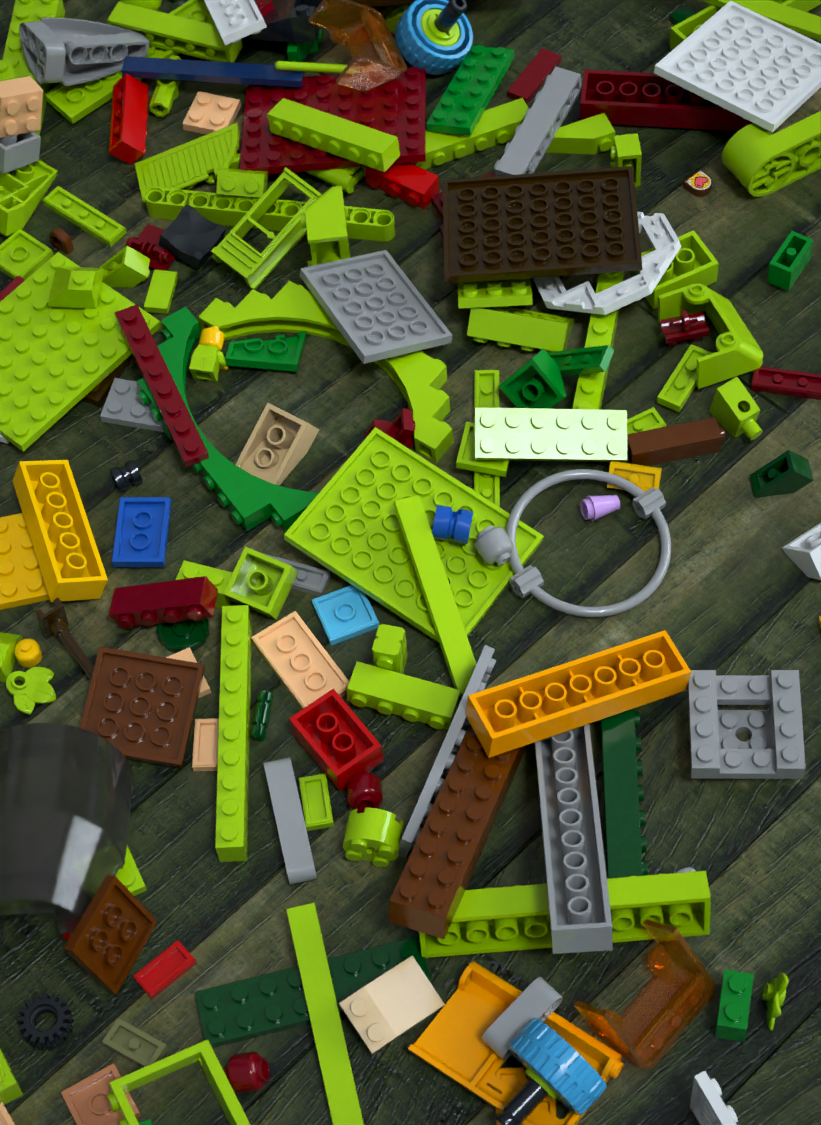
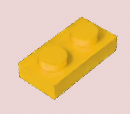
M617 461L610 462L609 473L629 480L644 492L652 487L659 489L662 468ZM607 483V488L624 490L613 484Z

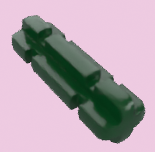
M261 690L258 694V703L256 704L252 722L254 724L251 726L250 731L251 739L254 741H263L265 739V729L268 726L271 712L270 706H272L274 698L271 691Z

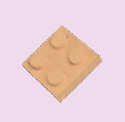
M198 91L182 123L183 130L207 135L233 124L241 108V101Z

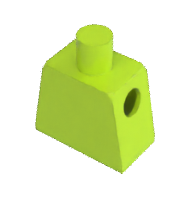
M735 377L717 388L709 412L716 417V420L733 437H737L742 433H745L750 440L759 437L763 432L756 423L760 409L739 378Z

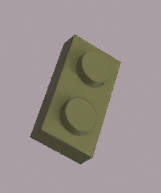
M117 1018L102 1040L103 1046L142 1068L161 1060L168 1049L165 1043L120 1018Z

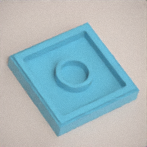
M353 585L312 599V605L331 646L377 629L379 626V621L367 595Z

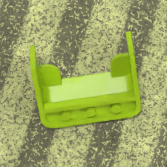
M333 186L305 208V213L301 214L302 228H307L308 244H310L312 261H307L308 267L350 258L342 186Z
M691 284L658 295V324H660V320L679 317L682 310H686L688 315L705 311L720 334L716 339V349L718 352L697 358L696 386L698 389L748 373L762 366L763 352L727 298L703 284Z

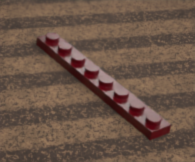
M136 304L115 312L116 320L185 467L208 459V451L138 305Z

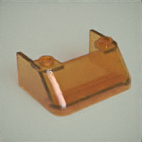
M323 0L308 19L311 24L327 28L333 42L347 45L353 58L336 79L337 84L354 88L360 92H367L400 78L407 70V66L383 16L374 8L350 0Z
M646 919L643 924L657 942L648 956V966L654 974L650 982L621 1016L613 1010H602L577 1001L574 1006L598 1037L636 1066L651 1069L657 1065L710 1000L715 986L712 977L677 928Z

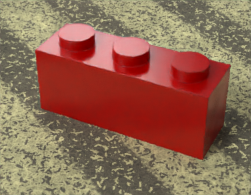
M411 163L392 164L385 172L368 166L364 168L366 184L424 210L431 203V196L440 192L439 176Z

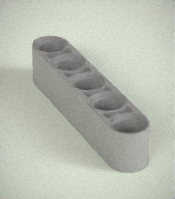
M286 757L264 762L289 884L293 885L317 879L291 758Z

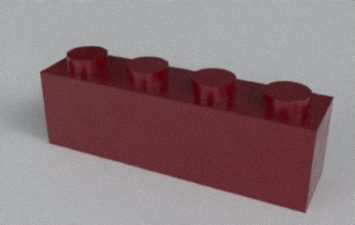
M206 576L114 588L109 616L121 628L125 629L213 617L218 589Z

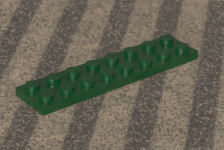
M420 936L327 959L339 1015H346L339 1005L340 1002L411 956L414 957L432 984L426 959L421 954ZM299 966L195 992L204 1040L208 1039L212 1048L311 1024Z

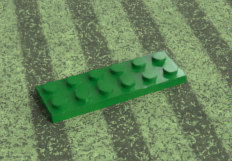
M482 45L471 46L469 53L462 61L427 121V131L471 136L515 57L514 49L484 47Z

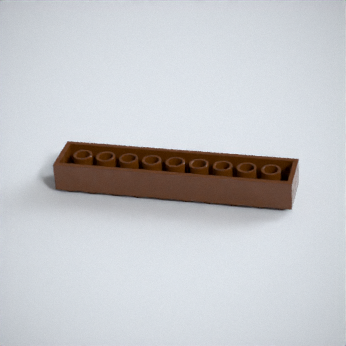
M470 724L390 898V923L445 939L528 745L489 758Z

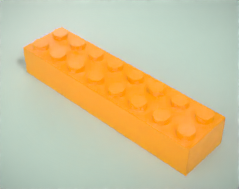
M666 630L468 695L465 713L487 756L490 758L686 691L691 670Z

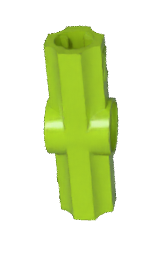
M171 55L170 58H168V59H180V58H179V56H173V55ZM156 79L157 86L149 105L150 112L158 117H164L166 114H169L173 100L179 96L178 86L181 80Z

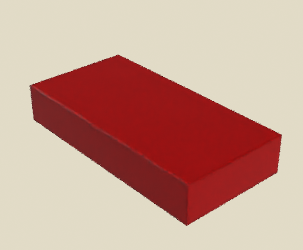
M177 940L137 972L133 978L152 1000L197 963L193 956Z

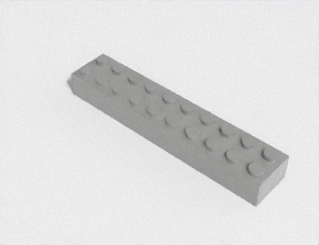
M587 724L534 742L553 954L613 950L612 920L590 727Z

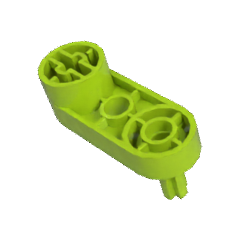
M821 111L776 133L766 130L755 123L745 126L733 135L724 147L722 153L723 164L754 197L771 194L821 169Z

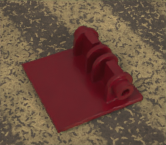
M147 224L138 238L127 239L126 246L150 258L149 268L166 271L176 256L168 252V249L159 246L160 235L164 229Z

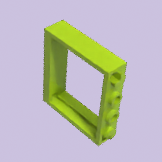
M208 1039L109 1082V1094L106 1097L112 1112L117 1111L121 1118L118 1121L119 1125H139L125 1093L199 1061L229 1124L250 1125Z

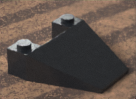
M267 0L271 1L275 7L274 10L263 17L267 27L257 34H250L241 38L290 43L317 41L320 32L317 13L326 12L329 0Z

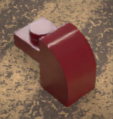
M402 408L393 422L374 419L365 432L366 438L376 427L411 449L413 447L412 435L415 431L412 410Z

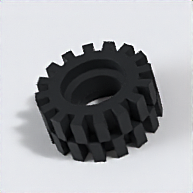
M43 993V998H39L37 994L33 996L35 1001L31 1003L28 999L25 1002L26 1009L21 1007L19 1011L21 1016H18L17 1020L19 1023L18 1027L25 1041L31 1047L35 1048L37 1046L38 1050L44 1051V1047H47L49 1051L54 1050V1044L57 1043L58 1047L63 1045L61 1041L63 1038L66 1041L70 1038L68 1031H73L72 1023H74L70 1009L62 998L59 1000L55 994H52L50 997L48 993ZM53 1013L56 1016V1024L48 1031H39L35 1028L36 1019L41 1014Z

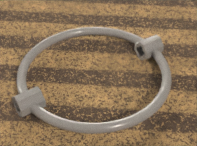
M592 469L567 470L550 475L535 483L516 502L507 522L506 533L514 544V548L510 553L511 559L509 560L515 573L509 579L513 592L522 599L531 593L539 601L555 610L580 617L612 616L641 604L661 584L671 558L670 532L661 512V509L666 506L662 492L654 487L644 492L637 485L618 475ZM577 479L607 482L632 494L635 497L632 501L635 513L645 520L650 516L653 517L661 540L659 563L648 584L627 600L601 607L570 604L543 591L540 588L544 584L541 573L536 567L531 565L524 569L516 548V530L520 516L536 495L555 484Z

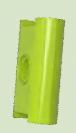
M366 166L305 172L333 186H342V190L350 194L354 192V186L365 176L364 168Z

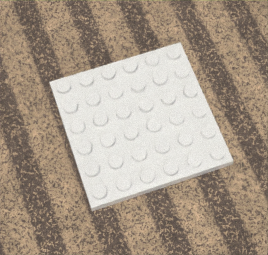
M730 1L655 65L654 73L773 132L821 88V44Z

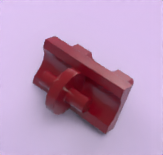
M682 310L679 317L660 320L659 325L668 347L678 346L680 341L687 339L692 342L702 341L703 336L709 335V328L706 325L703 312L688 315L686 310Z

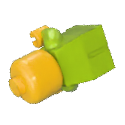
M211 326L201 331L199 344L190 357L189 370L193 379L217 382L219 369L228 371L229 366H226L225 357L221 352L225 335L218 327Z

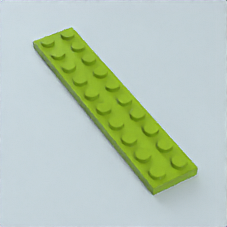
M189 0L169 13L215 25L204 0ZM149 46L145 57L168 59L171 55L177 56L180 53ZM122 70L85 83L64 86L61 83L45 93V99L69 122L74 124L113 98V85L122 78Z

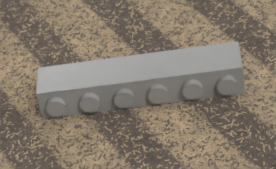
M555 67L551 75L549 74L546 77L543 89L537 92L534 104L531 108L527 109L524 121L521 125L517 126L514 138L511 143H507L501 160H497L494 166L496 176L534 173L554 139L553 137L582 90L581 74Z

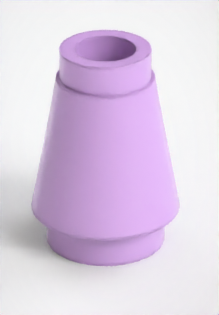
M617 495L586 496L585 499L580 501L581 514L585 520L590 519L594 521L620 509V500Z

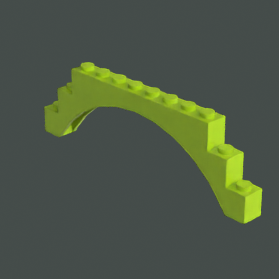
M288 281L273 299L264 293H259L252 289L235 308L230 303L215 298L198 316L201 331L211 326L218 327L225 335L224 341L259 333L306 332V334L331 339L352 348L312 292L308 291L304 286L297 285L291 281ZM422 350L373 361L396 383L407 401L409 410H412V418L415 421L414 439L416 453L437 463L454 443L453 428L443 421L450 412V398L444 391L440 390L447 381L446 365L441 360L433 359L424 354Z

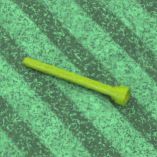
M277 61L275 68L286 71L339 74L349 72L356 74L369 70L374 72L382 70V63L371 62L366 66Z

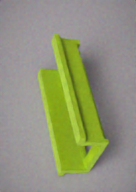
M285 167L284 172L219 245L211 250L213 254L212 259L219 264L221 261L226 263L244 277L247 286L256 290L306 234L307 228H302L301 214L305 213V208L322 194ZM291 184L310 199L280 233L274 236L273 232L266 230L257 221ZM254 225L264 232L269 239H273L262 253H259L242 240Z

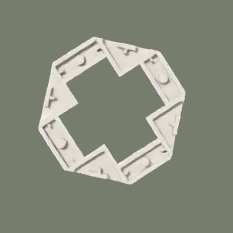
M637 212L639 233L645 231L655 250L642 256V270H639L640 274L597 294H595L589 281L566 291L559 276L533 278L546 307L549 309L606 315L650 295L681 248L679 239L666 216L662 213L644 216L643 212Z

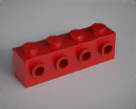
M126 73L113 85L109 153L132 165L137 159H141L146 152L145 138L147 135L146 122L148 118L149 86Z

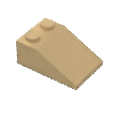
M267 403L235 465L253 476L280 486L307 454L319 429Z
M413 956L339 1003L372 1055L445 1005Z

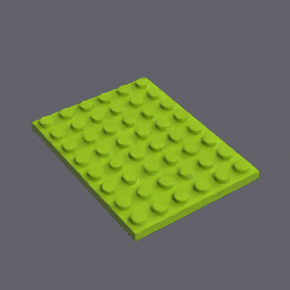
M59 252L0 302V435L23 452L132 354L116 320L115 312L136 304L102 282L96 309L49 307L48 302L56 267H80ZM139 307L153 335L161 328V323Z
M375 427L284 534V540L439 643L393 503L395 500L420 495L431 531L437 505L452 507L453 512H456L458 509L473 511L467 544L453 542L451 537H448L446 540L434 539L468 637L509 585V579L515 575L509 561L500 566L497 563L486 564L475 548L476 536L483 529L491 525L494 528L501 527L506 532L510 514ZM519 520L516 530V548L520 562L524 566L541 544L544 536Z

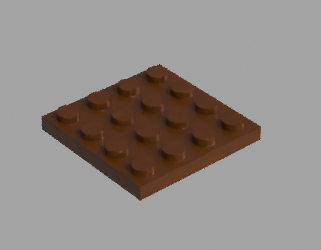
M99 646L75 749L77 751L183 768L205 665Z

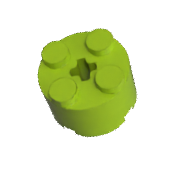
M365 808L364 813H357V809L352 810L348 816L343 841V849L346 851L345 857L352 861H372V864L377 867H388L390 861L398 858L404 822L402 820L397 822L395 814L382 809Z

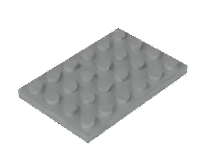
M387 250L300 268L301 279L363 364L452 342L453 335Z

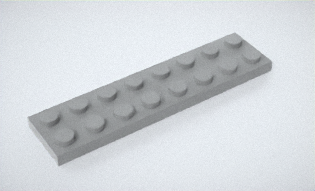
M485 645L399 844V856L406 858L409 850H413L423 829L419 826H424L434 805L433 803L451 768L469 726L465 713L468 695L484 690L496 660L492 658L495 649Z

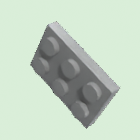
M114 378L100 415L101 422L164 432L161 420L156 422L150 413L148 405H142L136 394L139 392L137 381Z

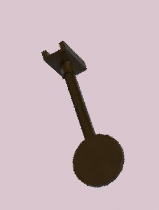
M56 598L54 600L55 608L45 615L41 609L35 611L41 633L46 640L54 635L56 638H60L91 681L94 666L69 633V624L64 605L59 598Z

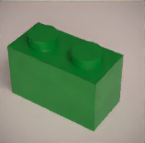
M791 231L769 263L767 282L789 291L811 259L813 239Z
M724 969L715 1038L745 1042L754 974Z

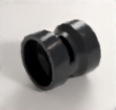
M133 459L125 462L123 467L119 468L116 466L109 469L113 482L119 492L126 490L130 484L138 485L143 482L139 469Z

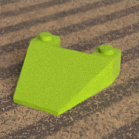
M39 160L3 174L0 172L1 234L8 236L15 233L19 228H24L56 178L57 170Z

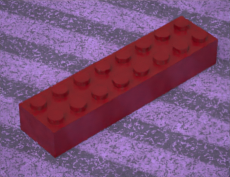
M584 69L580 101V121L605 113L610 123L615 125L739 131L745 126L753 124V122L655 73Z

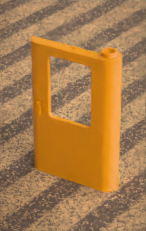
M472 961L464 970L459 980L458 989L418 1040L408 1047V1050L502 1112L503 1107L517 1091L496 1078L495 1074L506 1060H502L482 1040V1036L494 1021L520 996L522 991L477 962ZM555 1012L544 1021L597 1071L605 1083L611 1077L615 1079L624 1066V1063L621 1062V1054ZM537 1106L521 1125H577L586 1111L582 1115H577L570 1111L564 1119H559L542 1107Z

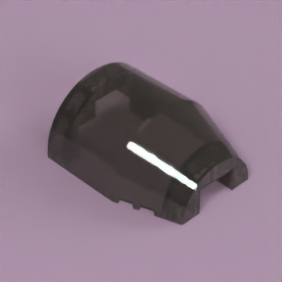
M30 723L0 731V936H3L6 915L55 913L60 934L73 933L106 875L115 876L118 870L122 869L125 864L134 775L128 760L118 748L97 734L82 728L58 723Z

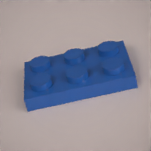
M120 497L112 557L113 567H165L172 506L170 497Z

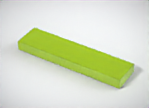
M57 186L42 200L44 206L109 247H112L127 233L124 226L60 186Z

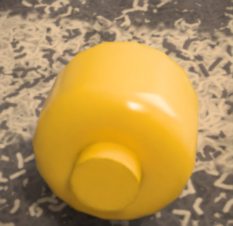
M23 639L14 648L18 664L23 667L36 666L42 659L41 648L34 639Z

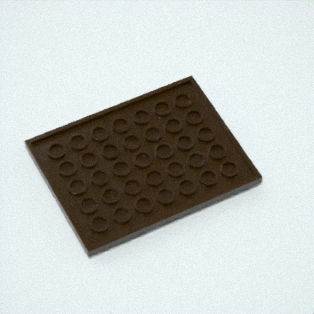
M633 166L443 180L445 284L642 270Z

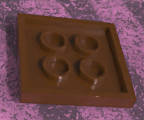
M107 874L64 949L108 993L117 995L158 921L116 876Z

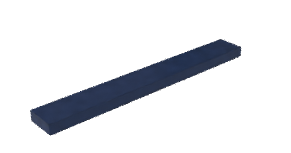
M126 56L122 67V77L127 73L134 78L302 88L304 71L277 70L275 65Z

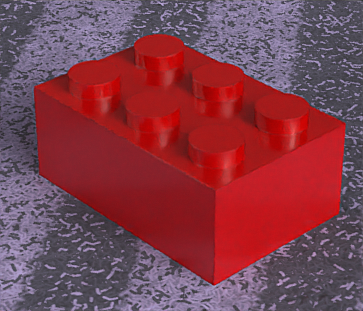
M334 689L289 718L292 734L339 791L347 786V782L351 777L359 773H367L384 761L382 745Z

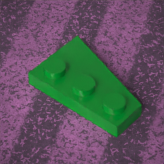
M298 332V336L285 338V335H276V339L262 341L260 338L232 341L229 344L225 357L226 366L298 372L307 334L306 332Z

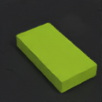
M154 270L144 304L146 312L169 313L178 280L177 272Z
M326 773L299 778L306 830L311 831L334 827Z

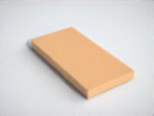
M296 611L251 637L252 643L301 709H304L332 689L340 697L347 694L349 680Z

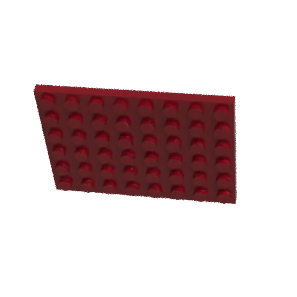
M410 67L379 70L376 72L369 70L356 74L346 72L332 75L304 76L302 88L249 84L246 86L240 170L266 171L268 174L283 173L285 167L292 172L365 166L271 133L267 114L283 98L398 137L400 156L393 164L426 162L425 69Z

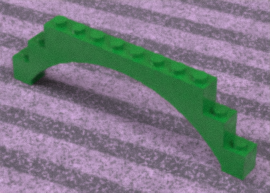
M185 306L161 320L163 328L161 335L165 342L157 347L209 454L208 459L193 464L191 467L196 473L200 472L203 475V481L209 490L214 489L219 503L222 507L229 508L231 511L230 515L237 525L241 524L246 531H249L271 518L277 528L281 527L286 533L320 492L290 489L253 476L220 454L206 439L196 424L186 399V371L189 357L196 339L200 338L201 332L199 322ZM143 377L137 381L139 390L136 393L142 405H148L150 413L156 422L161 420L165 434L171 439L172 437Z

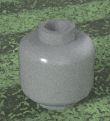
M491 525L477 534L475 548L486 564L497 563L500 566L511 559L510 553L514 548V544L503 528H494Z

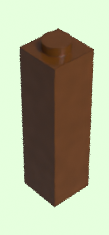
M716 417L631 433L627 434V454L630 464L651 466L721 452L722 441H725V432L723 426L718 425Z

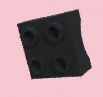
M186 204L173 223L160 235L159 246L168 249V252L196 270H199L212 254L211 250L217 247L224 239L226 228L205 219L192 206Z

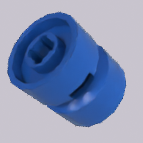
M437 505L432 529L434 539L446 540L448 537H451L453 542L467 544L473 511L458 509L456 512H453L452 507Z

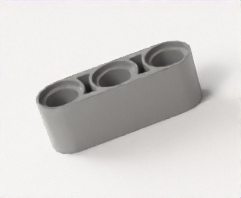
M538 977L485 1031L482 1040L502 1060L508 1059L512 1055L508 1046L519 1031L533 1018H538L544 1022L560 1005L563 997L542 977Z

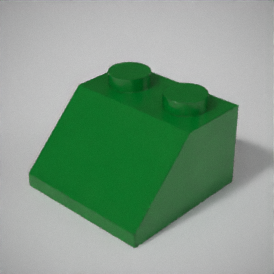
M544 348L499 385L516 408L551 409L566 397L560 368Z

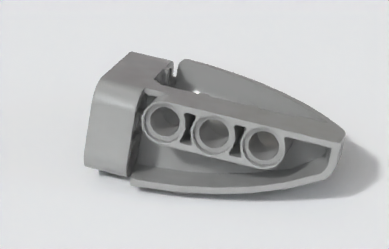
M52 17L42 18L36 22H22L19 26V35L26 61L32 74L40 84L61 82L64 86L100 79L121 71L126 56L145 57L149 48V40L140 33L94 21Z

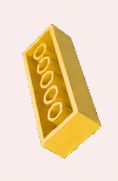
M68 460L19 461L13 478V485L50 602H54L56 598H59L60 601L100 599L108 579Z

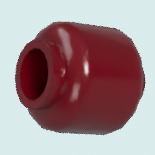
M363 772L354 775L348 780L346 787L347 802L351 809H357L358 813H364L365 808L378 809L382 805V783L376 775Z
M257 1052L233 1055L229 1059L228 1066L224 1068V1073L233 1091L236 1093L259 1091L270 1077L267 1060L262 1058Z

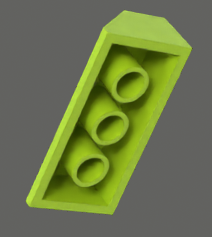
M508 306L471 308L467 336H472L474 341L487 343L488 339L497 341V345L511 347L512 344L521 345L520 349L526 351H535V348H544L546 352L567 350L575 318Z

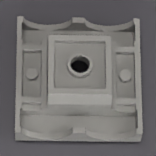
M691 670L688 681L691 778L804 779L806 767L799 670H771L770 675H716V670ZM717 705H771L770 710H718ZM740 732H745L750 735L751 739L743 742L738 740L736 735Z

